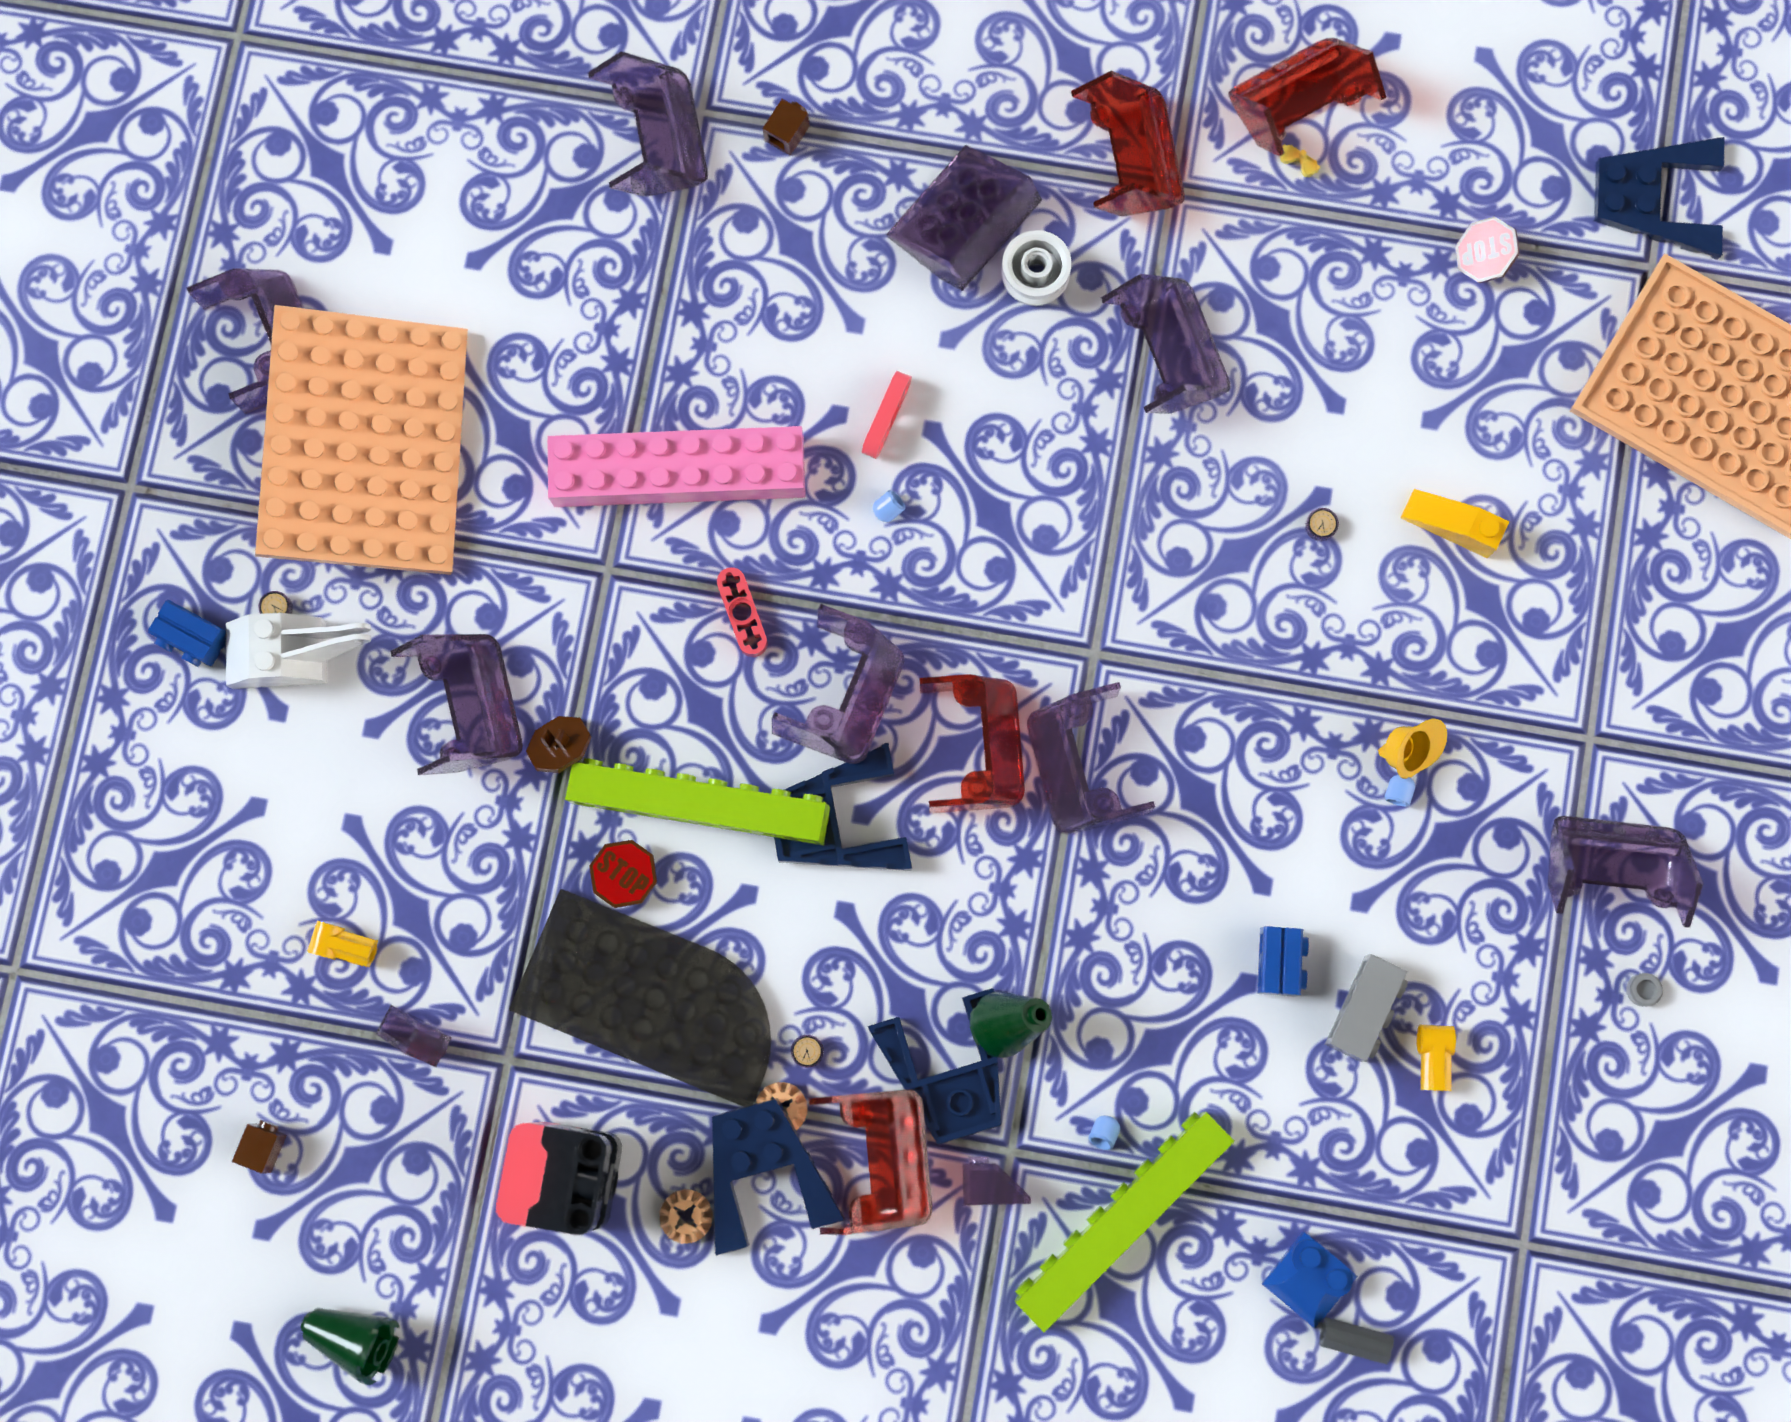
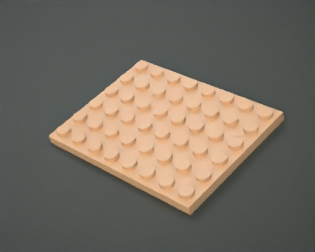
M1664 253L1569 411L1791 539V325Z
M274 306L255 557L452 574L468 329L297 307Z

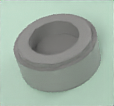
M1642 973L1633 976L1628 981L1626 992L1631 1002L1635 1005L1646 1007L1656 1004L1661 999L1663 987L1656 976Z

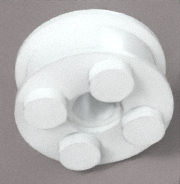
M1032 230L1015 237L1008 244L1002 262V280L1008 293L1017 301L1032 306L1045 305L1059 298L1069 283L1072 267L1069 249L1059 237L1047 231ZM1039 263L1044 267V270L1039 273L1032 272L1029 269V265Z

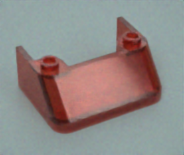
M1326 38L1306 47L1233 87L1228 93L1233 108L1257 146L1277 156L1285 154L1282 147V140L1287 135L1285 127L1334 101L1341 104L1344 103L1345 106H1351L1360 102L1366 94L1379 100L1387 98L1373 52L1337 38Z
M1109 71L1071 91L1072 97L1090 103L1092 122L1097 127L1109 132L1119 185L1110 188L1109 195L1093 202L1094 208L1124 217L1170 209L1182 204L1185 200V193L1167 106L1162 94L1156 88L1114 71Z
M972 674L919 678L920 693L953 691L955 700L961 706L981 707L986 770L970 772L963 778L961 798L929 801V814L1010 808L1018 805L1024 797L1025 785L1017 692L1014 685L1005 679Z
M905 1089L809 1098V1105L839 1103L840 1115L846 1125L852 1128L865 1127L871 1194L860 1195L851 1202L849 1207L850 1224L820 1227V1234L848 1235L920 1226L928 1222L932 1215L933 1206L924 1108L920 1095L914 1090Z

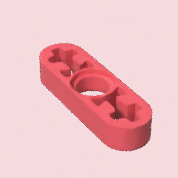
M899 371L895 372L866 436L861 453L875 459L880 455L908 392L912 376Z
M726 568L719 573L717 586L738 645L746 656L758 657L767 649L768 641L744 574L737 568ZM733 576L735 580L740 579V582L736 583L739 595L741 596L746 593L747 596L733 599L730 587H723L727 583V577ZM740 604H746L751 608L750 617L743 621L737 620L733 616L735 607ZM754 622H757V626H751V625H752ZM751 626L755 638H762V640L757 642L758 648L752 649L750 645L744 646V643L748 641V636L745 629L738 632V628Z

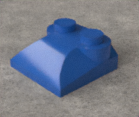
M1302 1232L1261 1284L1315 1329L1339 1299L1351 1290L1353 1282L1358 1276L1316 1240Z

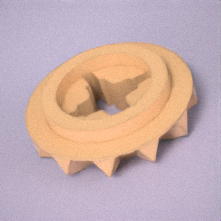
M776 1082L765 1087L756 1098L755 1104L771 1100L772 1097L778 1098L780 1103L788 1102L792 1099L793 1102L789 1104L790 1106L786 1111L794 1128L798 1130L807 1116V1101L803 1093L796 1086L786 1082Z
M683 1189L672 1193L665 1199L659 1212L660 1227L668 1238L680 1244L694 1243L703 1238L709 1231L713 1219L712 1208L706 1197L690 1189ZM695 1205L696 1207L693 1209L691 1217L697 1227L686 1222L677 1228L680 1215L675 1207L686 1211Z

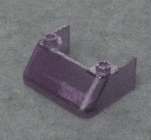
M620 51L588 72L590 79L612 85L615 102L624 110L634 112L643 162L610 181L609 186L611 189L647 197L693 188L707 180L708 169L692 88L687 75L682 70Z
M234 268L186 287L188 293L204 310L230 299L238 301L252 296L270 344L272 342L274 306L304 308L293 280L282 270ZM271 350L259 355L254 362V373L258 382L228 393L230 399L245 414L267 405Z
M1139 274L1101 297L1103 304L1120 305L1121 317L1127 325L1143 330L1163 383L1155 388V401L1143 407L1145 413L1172 414L1217 398L1230 390L1229 377L1195 292L1186 280Z
M820 604L817 627L843 637L845 645L850 650L862 654L839 710L827 705L817 706L810 711L805 724L774 712L772 716V734L846 763L856 764L862 762L869 753L903 670L904 655L894 643L868 621Z
M488 634L420 635L390 651L392 657H418L420 669L428 679L444 682L456 740L443 744L440 749V759L418 768V775L458 773L506 761L521 753L523 743L502 651L494 637Z
M1120 682L1071 694L1035 710L1028 717L1026 729L1051 819L1056 830L1062 834L1072 835L1147 815L1155 808L1154 801L1122 809L1117 794L1111 789L1098 788L1089 791L1072 732L1073 728L1081 727L1089 722L1093 714L1092 703L1117 697L1121 689Z
M1560 816L1554 820L1551 831L1548 886L1556 913L1563 914L1567 897L1579 894L1582 883L1645 890L1646 896L1655 906L1660 908H1676L1683 927L1690 928L1703 888V881L1687 840L1681 832L1669 827L1571 816Z

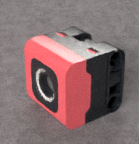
M531 1122L516 1125L511 1130L496 1203L498 1217L509 1224L573 1235H583L605 1226L610 1218L612 1202L618 1183V1169L622 1153L620 1139L615 1134L550 1122Z

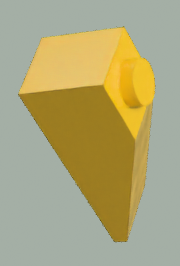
M1417 489L1413 490L1400 517L1485 558H1488L1497 550L1510 522L1482 508Z

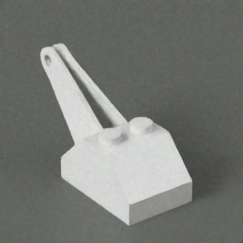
M288 613L248 614L227 622L226 686L231 689L327 684V660L371 642L370 635L362 634L371 631V625L367 623H351L326 627V621L321 617Z

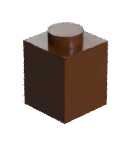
M782 98L762 128L764 141L791 156L810 127L807 110L797 102L792 101L789 103Z
M260 1120L259 1124H247L232 1162L261 1174L272 1173L287 1135L278 1132V1125L265 1120Z

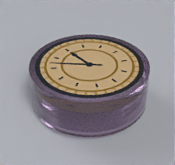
M1327 508L1313 510L1305 522L1307 534L1316 541L1329 540L1337 532L1339 526L1336 514Z
M270 591L261 597L258 610L260 614H292L293 604L284 593Z
M802 1035L793 1042L791 1056L797 1065L804 1068H812L823 1059L824 1047L817 1037Z

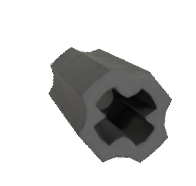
M1328 1317L1324 1319L1319 1336V1345L1321 1347L1386 1365L1391 1358L1394 1344V1336Z

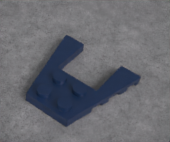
M1725 137L1599 158L1596 162L1594 222L1629 233L1639 232L1650 236L1652 240L1658 242L1664 240L1680 245V249L1693 253L1695 251L1711 255L1710 258L1718 260L1722 256L1723 225L1660 221L1661 170L1663 167L1721 171L1724 167Z
M884 743L880 747L867 753H862L846 763L825 770L822 774L807 781L804 780L784 789L791 792L790 797L803 799L804 794L823 797L822 802H826L830 806L824 845L774 837L779 863L912 870L906 837L842 849L832 795V787L894 776L889 743Z
M994 988L962 997L969 1023L973 1008H976L984 995L994 992ZM896 1017L868 1026L871 1035L937 1145L1001 1126L998 1057L988 1055V1052L981 1045L978 1046L976 1044L981 1061L918 1080L900 1018Z
M778 1098L712 1117L715 1255L746 1248L750 1245L732 1181L792 1164L795 1167L811 1229L844 1221L845 1216L843 1212L840 1211L834 1201L830 1189L821 1178L813 1159L804 1148L796 1129Z

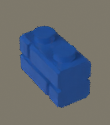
M170 600L164 602L158 612V617H155L148 629V633L157 638L154 644L169 652H172L174 647L184 652L181 658L196 667H199L201 662L210 667L213 666L220 654V650L226 644L225 630Z
M1270 926L1260 928L1257 994L1300 996L1301 989L1306 990L1308 975L1307 970H1302V956H1308L1309 938L1303 937V929Z

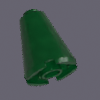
M1002 991L992 992L984 995L976 1008H973L970 1015V1030L975 1043L978 1046L981 1045L988 1052V1055L998 1058L1011 1057L1023 1050L1050 1026L1052 1012L1049 1005L1042 999Z
M316 1308L312 1312L307 1313L301 1323L302 1336L306 1342L364 1385L374 1384L376 1380L372 1378L377 1372L384 1374L394 1357L399 1337L394 1335V1327L399 1328V1323L389 1317Z

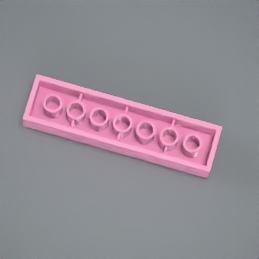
M802 426L547 436L548 498L554 507L805 498L804 436Z

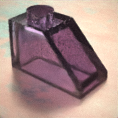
M390 1005L375 1033L404 1054L434 1067H437L440 1059L445 1055L452 1038L438 1028L393 1005Z
M989 1156L969 1157V1163H962L963 1205L1031 1204V1197L995 1162L989 1163Z

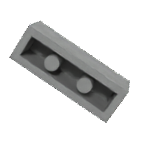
M1373 954L1366 955L1324 1045L1359 1062H1367L1369 1057L1373 1059L1381 1044V1041L1377 1039L1382 1027L1386 1029L1394 1016L1395 1011L1391 1010L1395 998L1400 999L1408 985V981L1404 979L1408 971Z

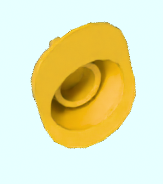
M1432 718L1415 727H1397L1390 733L1386 744L1379 748L1378 753L1386 759V762L1391 767L1397 769V773L1401 778H1411L1418 772L1431 766L1443 753L1447 743L1446 725L1441 720Z

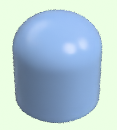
M888 490L873 504L875 516L883 522L892 521L905 510L903 500L892 490Z
M1399 775L1393 776L1389 781L1384 798L1386 801L1398 806H1410L1415 790L1414 781L1409 777L1403 779Z
M1111 1116L1098 1117L1089 1135L1090 1142L1103 1150L1112 1149L1120 1132L1118 1121Z

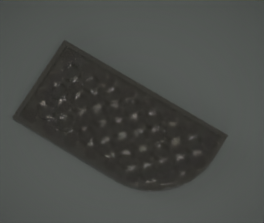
M560 889L509 1010L743 1107L753 1105L769 1066L772 1037L765 1003L759 991L744 971L732 961L711 949Z

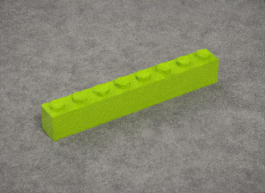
M584 758L583 763L576 762L571 767L565 800L575 805L824 845L830 806L826 802H822L823 797L804 794L803 799L790 797L791 792L781 789H772L770 794L759 792L758 786L742 783L740 788L727 787V781L709 778L708 783L696 782L695 776L677 773V778L665 777L664 771L646 768L645 773L634 772L633 766L615 763L614 768L603 767L602 761Z
M1193 1112L1181 1124L1184 1130L1176 1138L1170 1135L1157 1148L1161 1153L1152 1162L1146 1159L1134 1171L1137 1177L1129 1185L1123 1182L1110 1195L1113 1201L1105 1209L1099 1206L1086 1219L1090 1224L1081 1233L1075 1230L1063 1242L1066 1248L1057 1257L1052 1253L1039 1266L1042 1272L1033 1281L1028 1277L1015 1290L1018 1294L1014 1299L1015 1303L1043 1333L1235 1142L1207 1112H1201L1199 1115Z

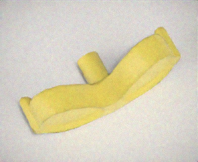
M1283 144L1280 154V160L1283 164L1295 161L1300 162L1301 172L1305 178L1311 177L1319 171L1320 166L1318 162L1306 155L1305 150L1300 151L1292 145Z

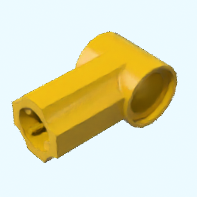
M317 921L307 952L333 960L338 958L356 965L370 967L377 953L378 940L346 932L345 928Z
M1419 1025L1416 1040L1417 1051L1421 1055V1090L1451 1091L1452 1056L1456 1049L1454 1026Z

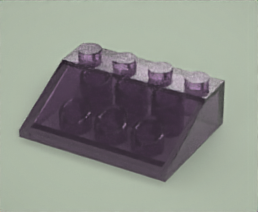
M965 145L886 235L938 278L963 291L1040 204L1042 199L1030 176Z

